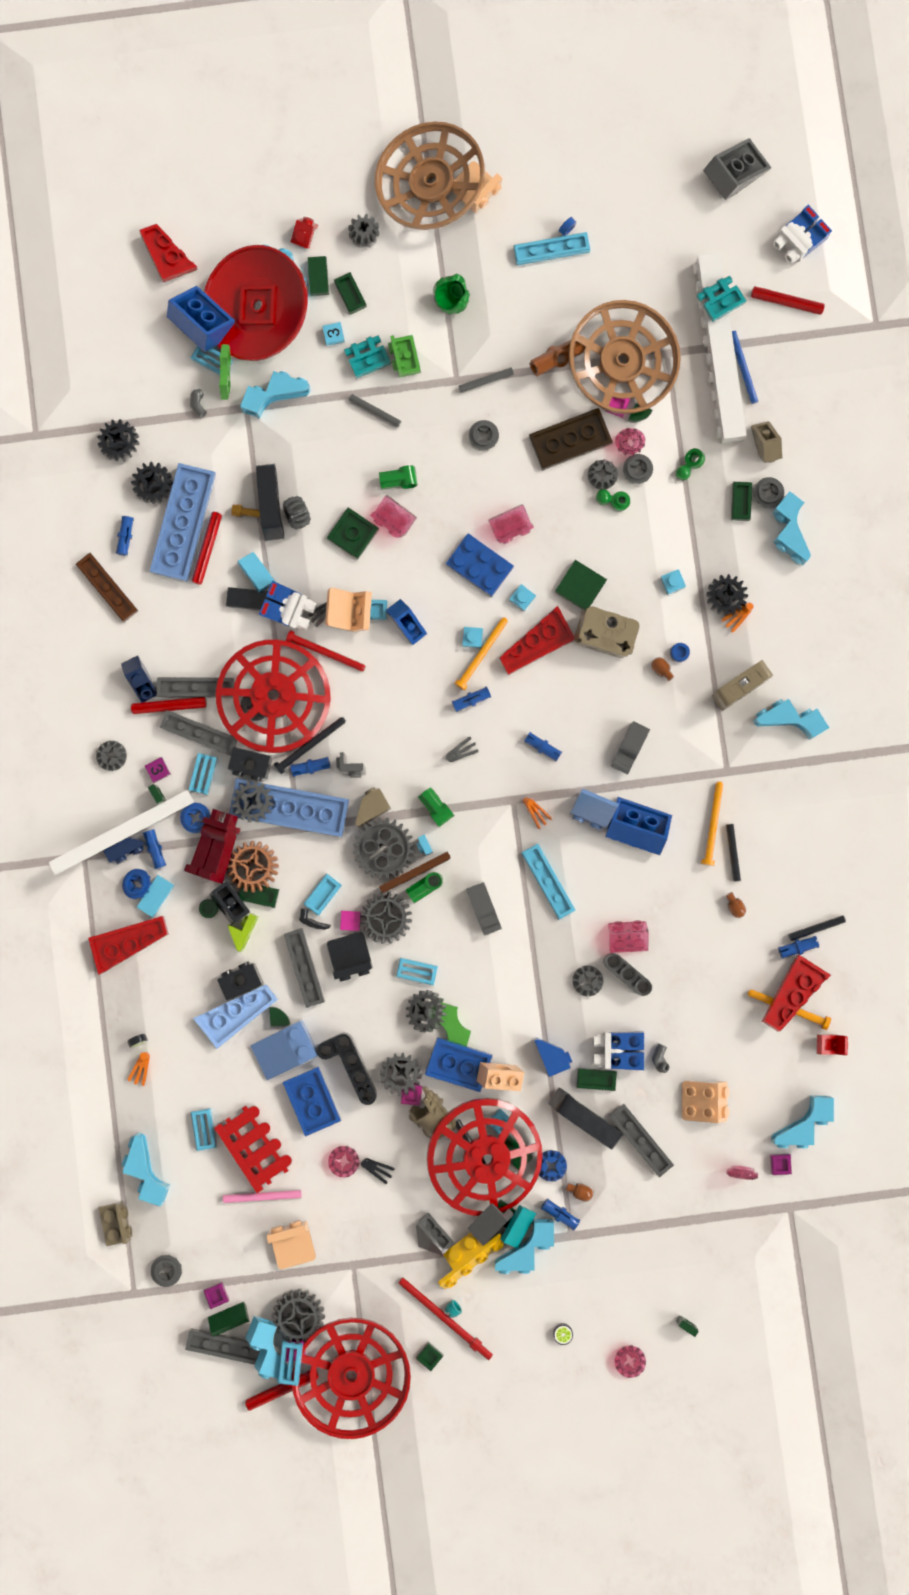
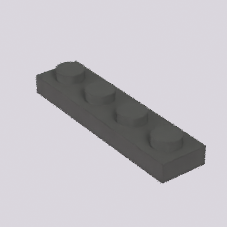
M157 677V697L216 698L218 678ZM224 678L222 688H234V678ZM221 696V698H233V696Z
M168 710L160 726L161 729L231 756L233 747H236L238 742L232 735Z
M303 928L284 933L306 1008L324 1003L325 999Z
M624 1103L609 1115L659 1178L674 1166Z
M193 1328L189 1330L185 1348L188 1351L255 1365L260 1351L251 1348L247 1340L221 1334L213 1337L210 1332Z

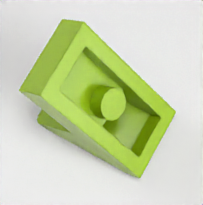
M253 913L245 916L241 923V926H243L242 930L233 925H228L237 951H244L259 916Z

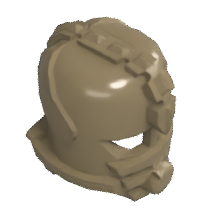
M424 1086L422 1088L425 1093L423 1101L426 1106L423 1108L412 1106L409 1110V1118L419 1128L422 1127L423 1133L431 1138L437 1124L448 1112L442 1106L443 1098H440L437 1093L435 1094L427 1086ZM455 1119L446 1126L450 1130H454L456 1127Z

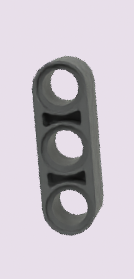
M616 953L605 955L603 959L604 966L630 989L641 996L651 993V982ZM612 956H615L618 960L615 967L608 965V959ZM625 969H630L633 973L632 977L628 980L623 978ZM642 981L646 982V991L639 992L638 984Z

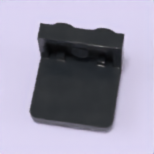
M363 932L327 942V948L334 969V979H339L342 982L351 979L350 975L358 973L359 977L370 974L369 970L373 969Z

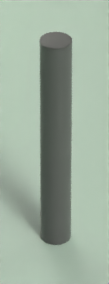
M510 367L459 385L460 393L514 375L513 369Z
M351 394L350 402L396 427L400 426L401 420Z

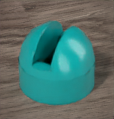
M451 1300L446 1305L445 1312H449L448 1316L454 1318L462 1313V1309L455 1300Z

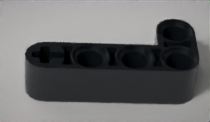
M275 463L256 466L260 522L265 541L284 539Z
M343 1032L320 1043L317 1047V1055L321 1059L326 1060L339 1054L360 1102L364 1105L374 1103L377 1098V1090L353 1037L349 1033ZM340 1037L348 1038L349 1045L347 1047H342L339 1044ZM323 1045L330 1046L331 1054H323L321 1047ZM351 1054L355 1055L357 1058V1063L353 1065L349 1064L347 1062V1056ZM358 1072L363 1073L365 1081H356L355 1074ZM367 1083L369 1084L366 1086L367 1092L373 1093L370 1100L368 1099V1097H363L365 1095V1090L363 1086Z
M560 1087L548 1102L560 1115L611 1150H613L623 1136L620 1130L578 1102Z

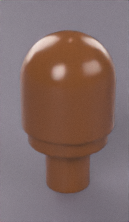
M657 657L652 661V669L658 676H664L668 681L674 678V675L669 671L671 669L670 665L665 659Z
M733 892L726 895L729 901L727 904L728 909L734 917L742 918L746 914L744 903L739 898H736Z
M570 1183L567 1184L566 1191L573 1193V1197L583 1202L592 1199L593 1191L590 1187L581 1183H577L576 1186Z

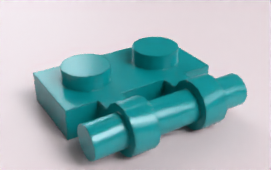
M727 276L724 279L720 278L714 285L703 288L702 292L696 295L699 301L705 298L708 300V302L704 303L703 308L712 322L746 303V299L737 285L729 288L728 285L733 282L731 276ZM719 290L723 292L722 294L716 297L713 294Z
M379 335L367 337L365 341L358 344L353 343L349 348L344 349L346 356L352 354L355 356L349 359V363L356 379L391 365L384 346L382 345L377 348L375 346L381 343ZM366 348H369V349H370V351L365 352V353H363V354H360V352H359V351L364 350V349H366Z

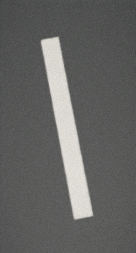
M188 790L48 863L54 874L57 875L194 803Z

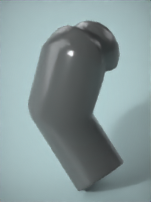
M196 389L190 393V407L199 418H203L207 414V411L200 404L204 393L201 389Z
M658 1043L652 1061L657 1071L667 1073L670 1069L669 1064H667L664 1058L667 1047Z

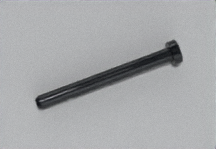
M340 717L282 762H275L274 765L281 775L285 772L284 769L345 724V718Z

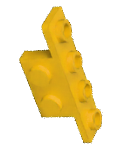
M471 1232L443 1254L453 1270L439 1280L438 1284L444 1289L455 1286L458 1279L470 1274L473 1271L472 1268L484 1263L490 1254L503 1248L504 1242L500 1240L502 1235L498 1234L484 1246Z

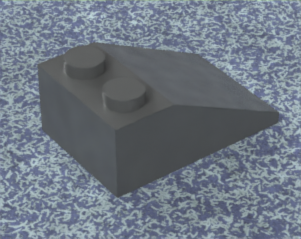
M748 138L715 155L703 171L720 195L726 200L746 188L772 167L752 140Z

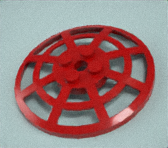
M278 639L257 641L237 651L221 670L216 686L217 710L227 731L244 746L264 753L292 751L310 741L325 723L331 702L329 681L318 660L301 646ZM273 645L272 655L263 656L251 662L242 655L259 646ZM281 645L299 651L309 661L300 666L295 661L280 656ZM237 660L244 668L237 676L234 688H222L227 671ZM272 661L271 672L261 675L254 667L260 663ZM279 663H286L295 668L296 671L287 677L279 673ZM314 666L318 669L323 680L325 696L314 694L312 682L306 673ZM248 672L255 681L251 689H241V681ZM301 676L306 683L308 694L296 692L294 682ZM276 690L279 693L278 699H269V691ZM221 696H233L234 706L240 719L232 726L224 713ZM239 696L250 697L253 707L245 714L240 706ZM296 700L307 701L304 712L298 718L292 711ZM313 702L324 703V709L319 721L309 731L303 722L308 717ZM257 713L267 717V728L256 725L251 719ZM286 715L292 721V724L287 727L275 729L276 718ZM246 724L254 731L267 734L266 746L250 742L237 731ZM297 728L304 736L292 744L274 747V735L285 734Z
M494 1098L473 1099L453 1108L441 1119L434 1129L426 1156L429 1178L436 1192L448 1205L472 1216H479L483 1211H475L460 1206L459 1204L466 1196L476 1200H489L490 1204L493 1203L498 1208L497 1198L509 1193L516 1185L524 1188L525 1191L517 1199L499 1208L501 1212H505L521 1202L536 1183L542 1165V1144L535 1125L518 1107L509 1102ZM481 1106H498L508 1109L512 1113L507 1122L496 1118H484ZM474 1109L476 1120L464 1125L457 1133L446 1127L459 1114L466 1110ZM518 1117L523 1119L528 1125L536 1143L525 1146L521 1135L513 1127ZM485 1125H497L503 1127L499 1136L495 1137L487 1135ZM474 1127L478 1128L479 1136L470 1143L461 1138ZM442 1133L451 1140L447 1149L446 1164L434 1165L435 1148ZM509 1133L516 1138L520 1148L509 1151L504 1143ZM456 1145H459L464 1149L463 1161L452 1163L454 1149ZM537 1151L536 1170L529 1183L522 1178L526 1168L527 1154ZM487 1154L491 1155L492 1159L490 1163L483 1164V1156ZM521 1156L520 1168L518 1173L515 1174L509 1170L510 1161ZM465 1169L470 1176L464 1187L457 1180L454 1171ZM448 1172L451 1182L460 1191L453 1200L442 1190L437 1181V1173ZM503 1176L512 1181L506 1188L496 1192L495 1182ZM477 1182L487 1184L488 1194L486 1195L471 1192Z
M343 1318L318 1328L303 1344L301 1363L311 1365L310 1384L312 1389L301 1395L299 1384L298 1386L292 1385L293 1395L300 1412L317 1430L340 1439L364 1438L384 1429L402 1410L410 1390V1365L402 1344L387 1328L364 1318ZM345 1323H362L367 1325L363 1335L350 1333L340 1336L334 1326ZM376 1328L387 1335L396 1345L398 1351L387 1354L378 1342L370 1338L374 1329ZM327 1330L331 1340L320 1348L315 1357L304 1355L310 1343L320 1333ZM360 1340L357 1350L345 1351L341 1341ZM367 1344L372 1345L381 1354V1357L370 1360L364 1354ZM334 1345L338 1355L331 1362L321 1359L325 1351ZM402 1358L404 1366V1385L402 1391L391 1386L393 1375L391 1362ZM296 1359L293 1366L292 1380H294ZM383 1364L386 1366L387 1373L385 1383L375 1379L374 1368ZM317 1367L328 1370V1381L318 1386L316 1383ZM348 1371H355L357 1376L355 1379L349 1380L346 1378V1373ZM374 1387L381 1390L382 1392L377 1399L368 1405L365 1395L371 1388ZM331 1389L338 1396L335 1406L328 1403L321 1393ZM387 1394L398 1398L396 1405L390 1413L376 1423L371 1411L375 1410L384 1401ZM315 1397L322 1407L332 1413L328 1425L313 1416L305 1405L307 1401ZM358 1399L361 1409L357 1410L342 1409L345 1400ZM364 1415L368 1427L357 1430H341L336 1428L340 1416L359 1417Z

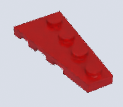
M796 955L761 1022L780 1032L831 974L801 955Z

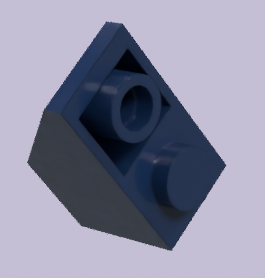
M138 655L121 663L124 676L141 703L157 696L155 685Z
M127 837L104 849L103 852L109 863H116L118 865L126 861V857L130 854L137 855L144 851L143 847L147 846V843Z

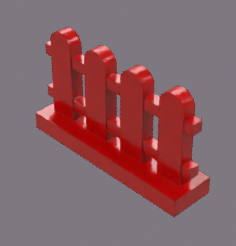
M245 1106L242 1108L243 1113L232 1120L228 1117L225 1120L227 1124L223 1126L219 1123L214 1129L258 1194L264 1189L262 1185L265 1182L269 1185L272 1183L270 1179L281 1171L287 1173L289 1171L287 1167L291 1165L292 1159L289 1155L280 1157L276 1152L281 1147L279 1139L275 1138L269 1141L266 1137V1134L270 1131V1125L266 1122L258 1124L255 1120L260 1114L259 1108L256 1106L247 1108ZM251 1121L255 1128L241 1136L238 1130ZM233 1133L238 1139L235 1142L230 1138V1135ZM262 1138L265 1145L252 1152L249 1146ZM244 1149L248 1154L246 1158H244L240 1153ZM272 1154L276 1161L263 1169L260 1162ZM254 1166H256V1168L259 1171V1173H257L256 1175L251 1170V1168H253Z

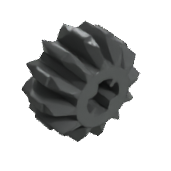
M358 214V220L352 218V225L348 226L350 231L349 238L353 239L355 245L360 242L361 248L364 244L370 247V242L376 243V237L380 235L378 230L379 224L375 222L374 217L368 219V215L365 214L364 218H361Z
M292 496L283 502V512L292 528L301 529L310 524V513L301 497Z

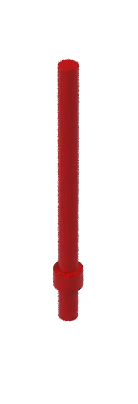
M404 1277L400 1279L399 1285L464 1339L474 1352L478 1351L488 1361L491 1359L493 1354L482 1345V1342L477 1337H472Z

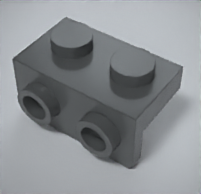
M340 752V757H336V767L343 775H349L350 778H361V774H366V766L363 763L347 764L344 752Z

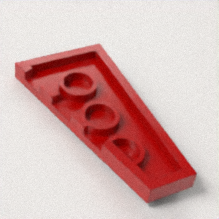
M555 607L533 629L499 657L508 675L574 641V635L559 607Z
M164 916L89 937L88 940L98 975L169 935Z

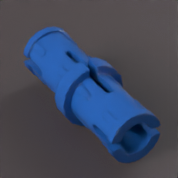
M122 516L120 532L117 533L119 538L116 554L128 556L129 543L133 537L131 534L133 517Z
M486 686L473 693L468 692L466 696L452 701L455 711L458 712L471 705L474 707L476 703L491 698V694Z
M529 732L524 740L525 743L537 749L538 753L545 754L555 762L562 753V751L548 744L549 741L540 739L532 734V732Z
M329 757L317 760L308 759L307 762L291 765L293 777L331 769Z
M155 829L143 832L148 847L147 852L150 853L154 869L166 866L167 864L161 850L163 848L159 844Z
M813 936L801 941L798 939L794 943L778 947L781 958L783 959L795 954L801 955L805 951L819 948V942H816L817 937Z
M548 1198L543 1202L541 1209L553 1216L555 1221L564 1223L573 1231L577 1228L580 1219L568 1213L566 1208L559 1207Z

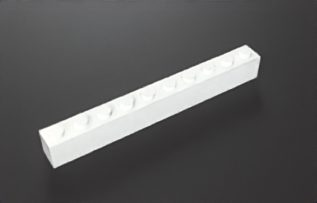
M721 253L698 255L696 262L693 263L694 275L697 274L698 279L696 281L697 293L702 292V289L707 286L714 285L720 278L724 279ZM719 290L713 294L716 297L722 294L723 292ZM705 298L701 301L698 300L699 311H702L703 317H701V327L705 329L703 342L704 347L708 349L706 363L710 365L711 370L709 372V383L713 384L711 398L712 402H715L716 405L714 419L718 420V427L716 428L717 438H720L721 444L742 442L747 434L730 316L728 313L712 322L703 308L704 303L708 302Z

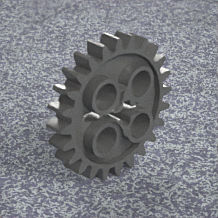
M378 818V823L371 820L370 827L364 824L366 830H358L362 835L361 837L355 836L359 842L353 844V846L358 848V850L353 851V854L359 855L355 861L362 862L359 868L366 867L364 873L367 874L371 871L372 878L378 874L379 880L382 879L383 875L388 880L390 874L396 878V871L403 874L402 867L409 868L406 862L413 861L409 854L415 853V851L410 850V847H413L415 843H409L413 836H406L409 830L405 829L402 831L403 824L401 823L399 826H396V820L394 819L392 823H389V818H386L385 822ZM383 830L390 831L391 837L388 840L384 841L381 839L380 834ZM395 837L398 838L395 843L387 848L388 852L386 854L381 852L373 860H370V857L381 849V844L387 845ZM368 842L375 843L376 848L373 852L366 851L365 845ZM395 845H400L403 848L399 856L392 853V848ZM380 857L387 859V865L383 868L377 865V860Z

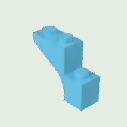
M273 371L266 392L259 386H254V388L248 386L240 407L243 413L261 418L265 408L272 402L308 396L311 388L308 381L303 378L297 377L295 379L286 372L280 371L278 373Z
M789 491L772 513L777 521L786 524V527L773 543L776 544L778 550L788 553L795 563L804 565L809 560L811 554L799 529L797 516L805 502Z
M782 699L772 704L773 708L771 710L763 709L755 714L757 718L753 720L754 724L758 727L795 726L802 730L809 740L829 729L818 709L812 711L809 708L801 713L800 717L789 699L784 702Z
M810 1095V1105L807 1113L801 1119L773 1133L771 1142L777 1145L778 1148H789V1145H796V1148L806 1149L808 1145H814V1122L817 1125H828V1122H834V1098L831 1096Z
M137 1133L129 1141L128 1148H130V1151L123 1159L122 1167L124 1169L122 1173L144 1180V1182L141 1181L137 1192L140 1193L138 1199L161 1207L165 1202L170 1184L161 1181L153 1173L146 1136L142 1133Z
M533 1219V1230L528 1240L520 1244L518 1248H513L495 1259V1271H499L501 1274H509L511 1271L529 1274L530 1271H535L534 1247H538L540 1250H548L550 1247H554L553 1219Z
M254 1316L245 1337L251 1348L260 1351L254 1367L258 1371L259 1376L265 1379H270V1377L277 1378L276 1380L278 1381L281 1357L275 1351L273 1345L277 1326L271 1320ZM285 1362L284 1379H287L288 1365Z

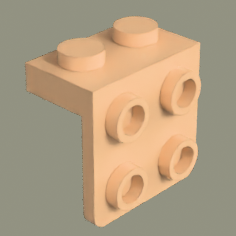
M472 161L468 165L470 171L469 183H479L480 166L477 162ZM464 170L454 180L455 182H464ZM485 171V179L480 195L470 208L474 213L480 208L483 209L488 204L489 199L493 195H497L501 190L503 178L498 173L492 178ZM452 189L451 191L458 196L461 190ZM467 190L462 201L467 205L476 191Z
M329 588L327 592L326 625L352 632L369 630L372 592L352 593Z
M684 1081L682 1083L683 1120L709 1123L727 1121L729 1117V1107L727 1106L729 1087H727V1082Z
M301 1220L289 1223V1226L282 1227V1225L273 1227L268 1232V1244L272 1243L279 1269L315 1260L316 1254L307 1221L301 1222Z

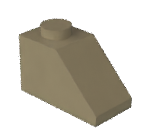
M767 421L752 425L751 430L757 452L763 462L771 463L782 459V438L772 424Z
M373 787L365 792L366 796L362 797L355 822L358 828L391 810L380 788L375 789Z

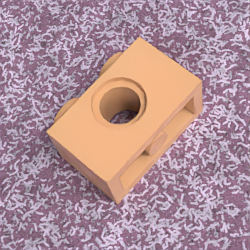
M480 1062L477 1082L485 1089L521 1091L524 1072L516 1065Z

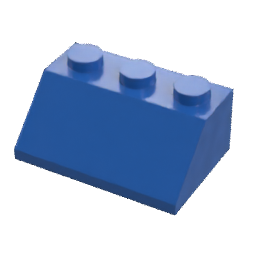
M198 286L168 300L166 317L204 352L217 346L235 323V320Z
M618 797L616 803L619 806L608 824L605 837L661 855L668 839L672 815Z

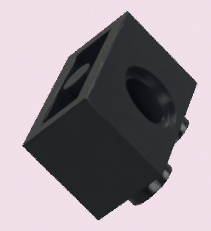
M233 747L228 769L232 771V775L243 777L246 774L251 776L250 779L261 782L262 779H268L273 757ZM249 760H253L255 763L254 768L251 770L245 768V764Z
M228 881L209 894L231 925L250 912Z
M248 961L239 965V970L232 972L230 969L221 973L222 977L217 979L226 1001L264 984L255 963L250 964ZM238 974L242 975L245 979L243 985H238L235 981Z

